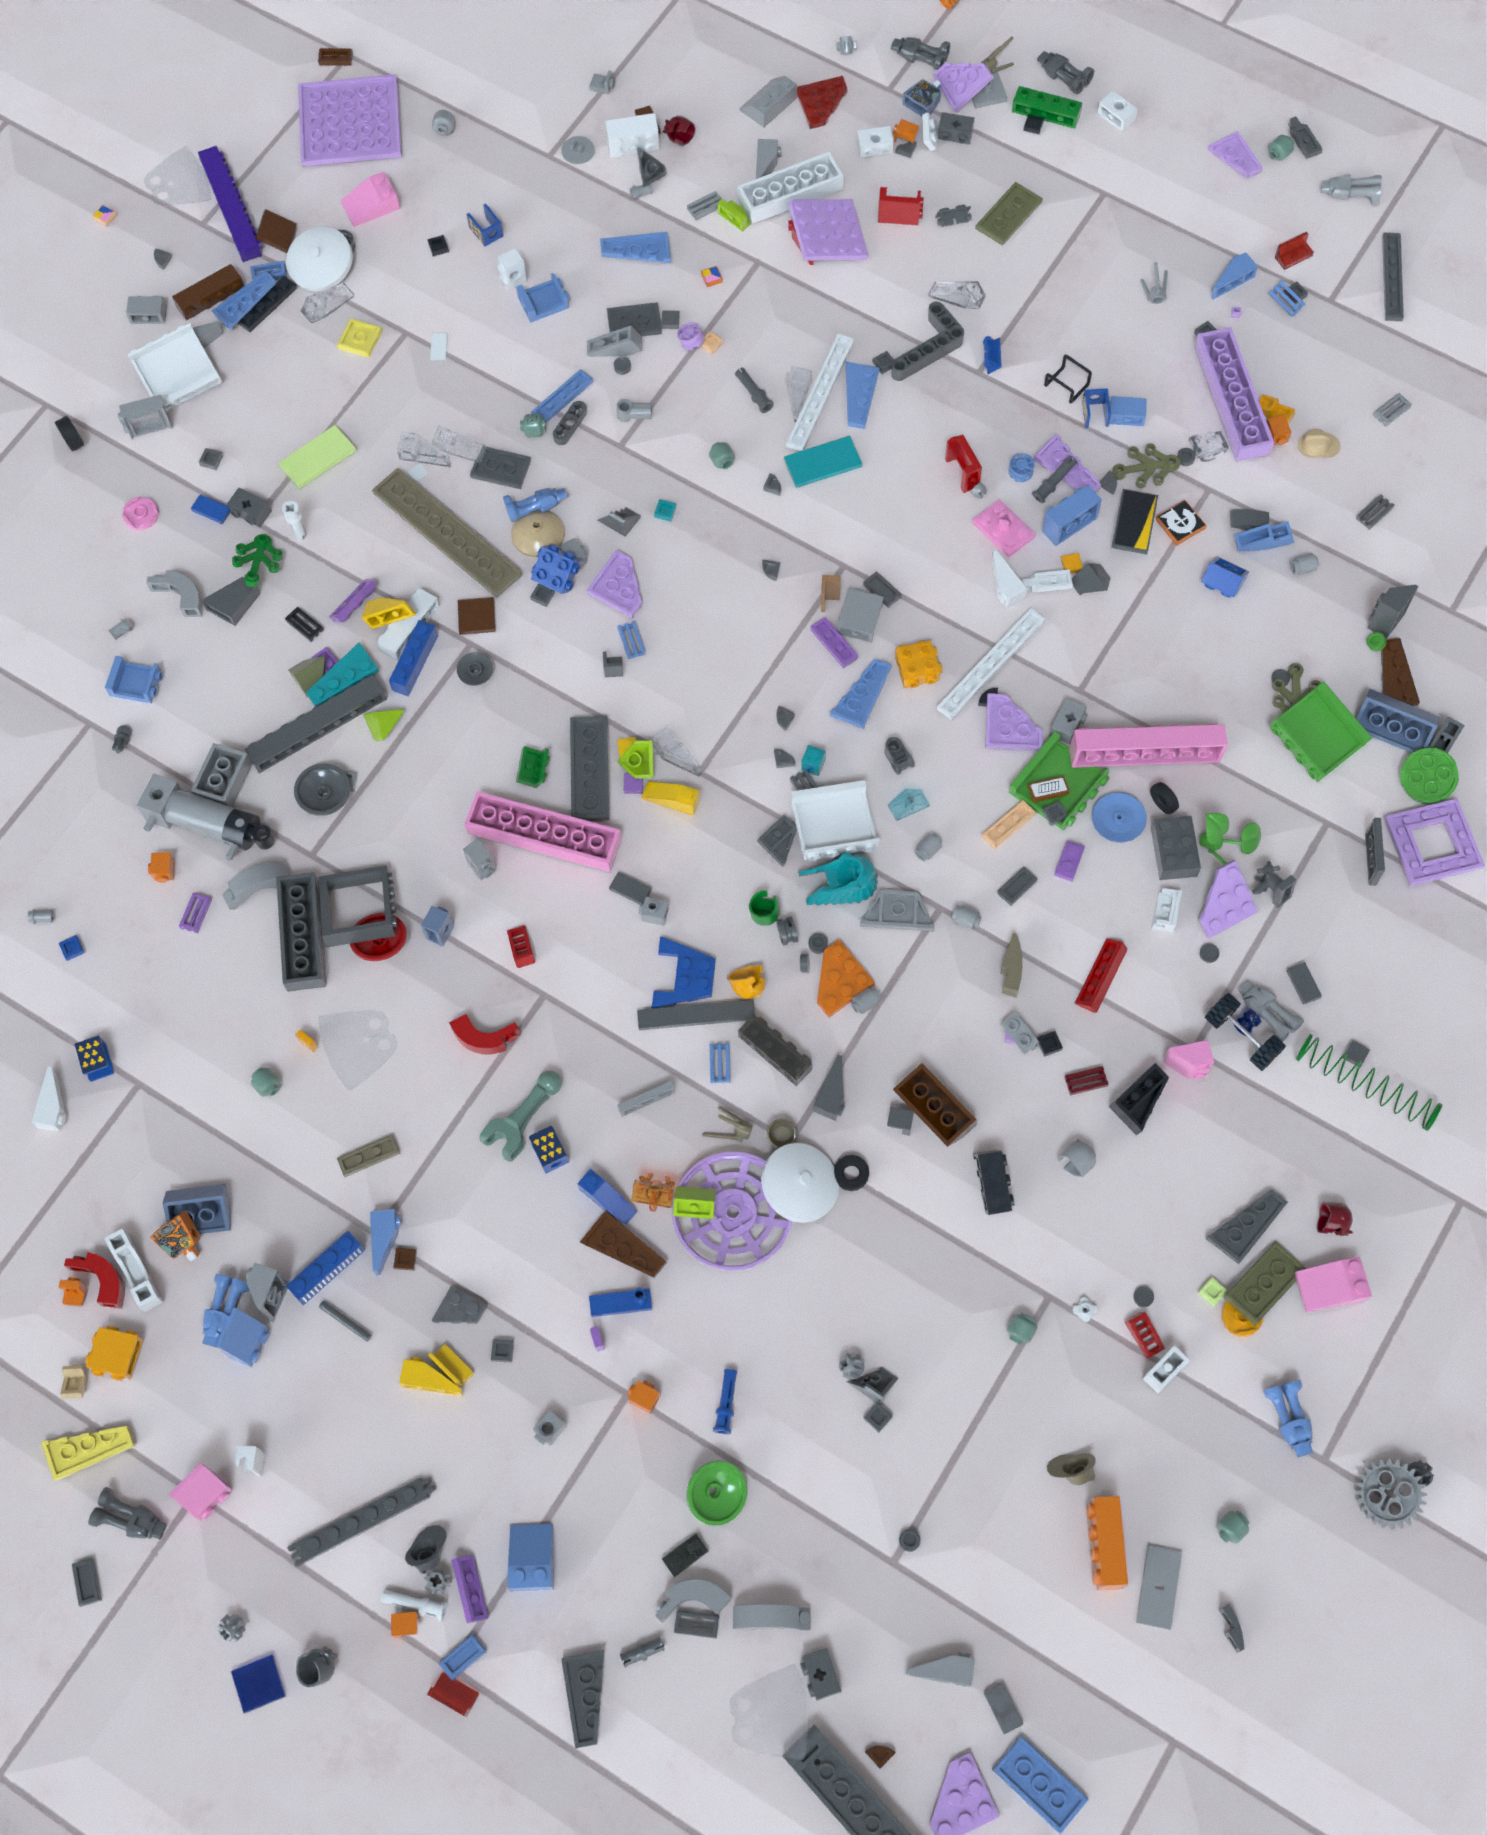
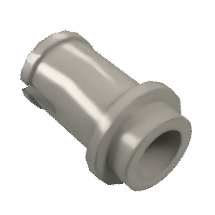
M650 184L645 187L643 185H634L630 188V195L635 199L643 195L652 194Z
M125 618L124 620L121 619L120 623L108 631L116 640L126 631H131L130 628L133 626Z
M32 909V911L28 912L29 923H53V911H36Z

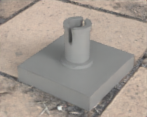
M998 72L992 73L994 78L972 98L975 109L1007 102V95Z

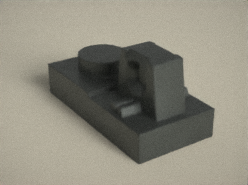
M694 1534L662 1558V1561L675 1578L709 1551L698 1535Z

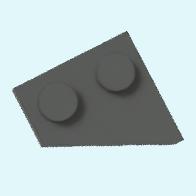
M783 815L757 840L782 867L787 861L786 859L797 831L796 826Z

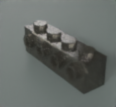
M753 1014L738 1030V1037L797 1087L812 1071V1060L806 1054L801 1055L792 1042H786L778 1030H772L767 1026L768 1023L764 1018L760 1016L758 1018Z

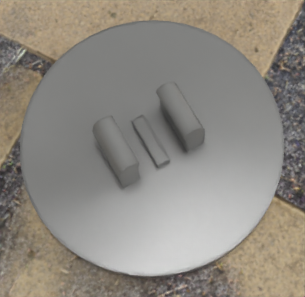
M574 136L563 143L561 152L567 162L583 164L593 157L595 149L592 141L588 138Z

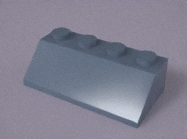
M1369 689L1356 719L1371 737L1413 753L1416 750L1428 747L1440 717Z

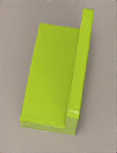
M721 199L718 202V214L743 232L751 225L743 208L733 200L727 203Z
M677 1186L674 1195L673 1216L714 1219L716 1189Z

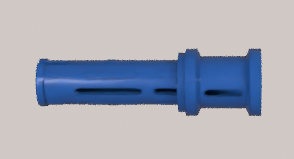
M724 1369L720 1405L715 1411L717 1418L716 1425L713 1427V1432L719 1434H731L732 1431L730 1423L731 1417L734 1416L732 1402L737 1371L733 1369Z

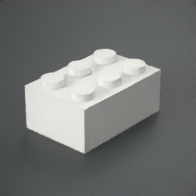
M655 113L605 121L610 157L637 154L638 147L646 152L659 150V135Z

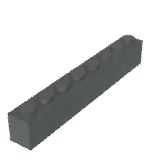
M373 675L363 678L358 684L346 688L344 692L337 696H332L327 702L315 706L308 713L299 715L294 721L282 725L280 729L273 733H268L263 739L251 743L244 750L248 753L252 764L260 774L387 700L384 690Z

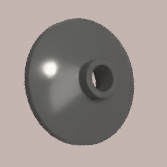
M472 652L466 654L457 664V675L467 685H481L487 682L493 674L492 661L483 653Z

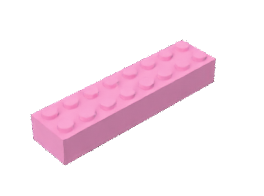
M1215 723L1210 725L1193 724L1190 726L1173 725L1169 727L1157 725L1153 727L1136 726L1134 728L1117 727L1110 729L1104 727L1097 729L1080 728L1074 731L1069 751L1072 768L1220 763L1228 743L1225 725Z
M478 791L464 824L467 834L611 872L622 840L619 829Z

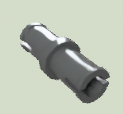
M658 1637L643 1645L639 1643L636 1648L621 1653L620 1657L624 1667L642 1659L643 1661L648 1660L647 1657L664 1651L665 1648L661 1638Z

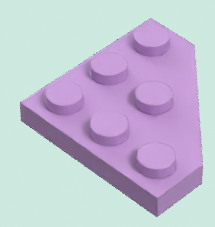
M944 63L933 74L934 78L941 83V90L956 112H959L994 78L984 63Z
M616 550L588 587L587 594L630 618H633L640 609L642 600L632 558Z
M988 693L985 749L1039 751L1042 747L1043 731L1011 701L1007 694Z
M1232 860L1216 869L1215 880L1209 889L1204 912L1201 913L1199 918L1207 938L1213 937L1258 912L1236 860Z
M971 1753L949 1764L930 1821V1827L934 1835H964L999 1818V1814Z

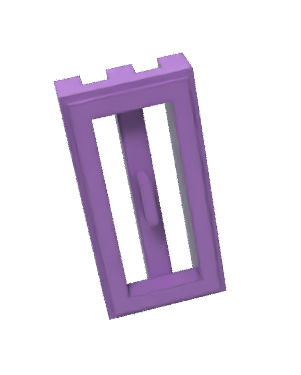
M193 893L179 928L187 929L190 932L194 931V933L198 934L212 902L211 897ZM197 898H198L199 901H198V903H197V905H196V908H195L194 911H193V915H192V917H191V920H190L189 924L187 925L186 923H187V921H188V919H189V916H190V914H191V912H192V909H193V907H194V904H195V902H196V900H197Z

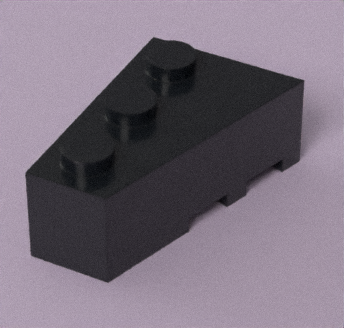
M1154 1063L1108 1107L1135 1135H1138L1143 1131L1169 1076Z
M1000 1150L973 1153V1158L977 1161V1176L980 1178V1190L985 1213L993 1215L1012 1211L1014 1198L1013 1194H1009L1008 1186H1011L1009 1174L1005 1172V1166H1007L1006 1155L1002 1154Z

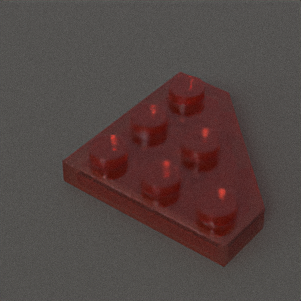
M843 76L797 87V97L809 129L825 126L831 114L839 106L841 99L847 94V85Z

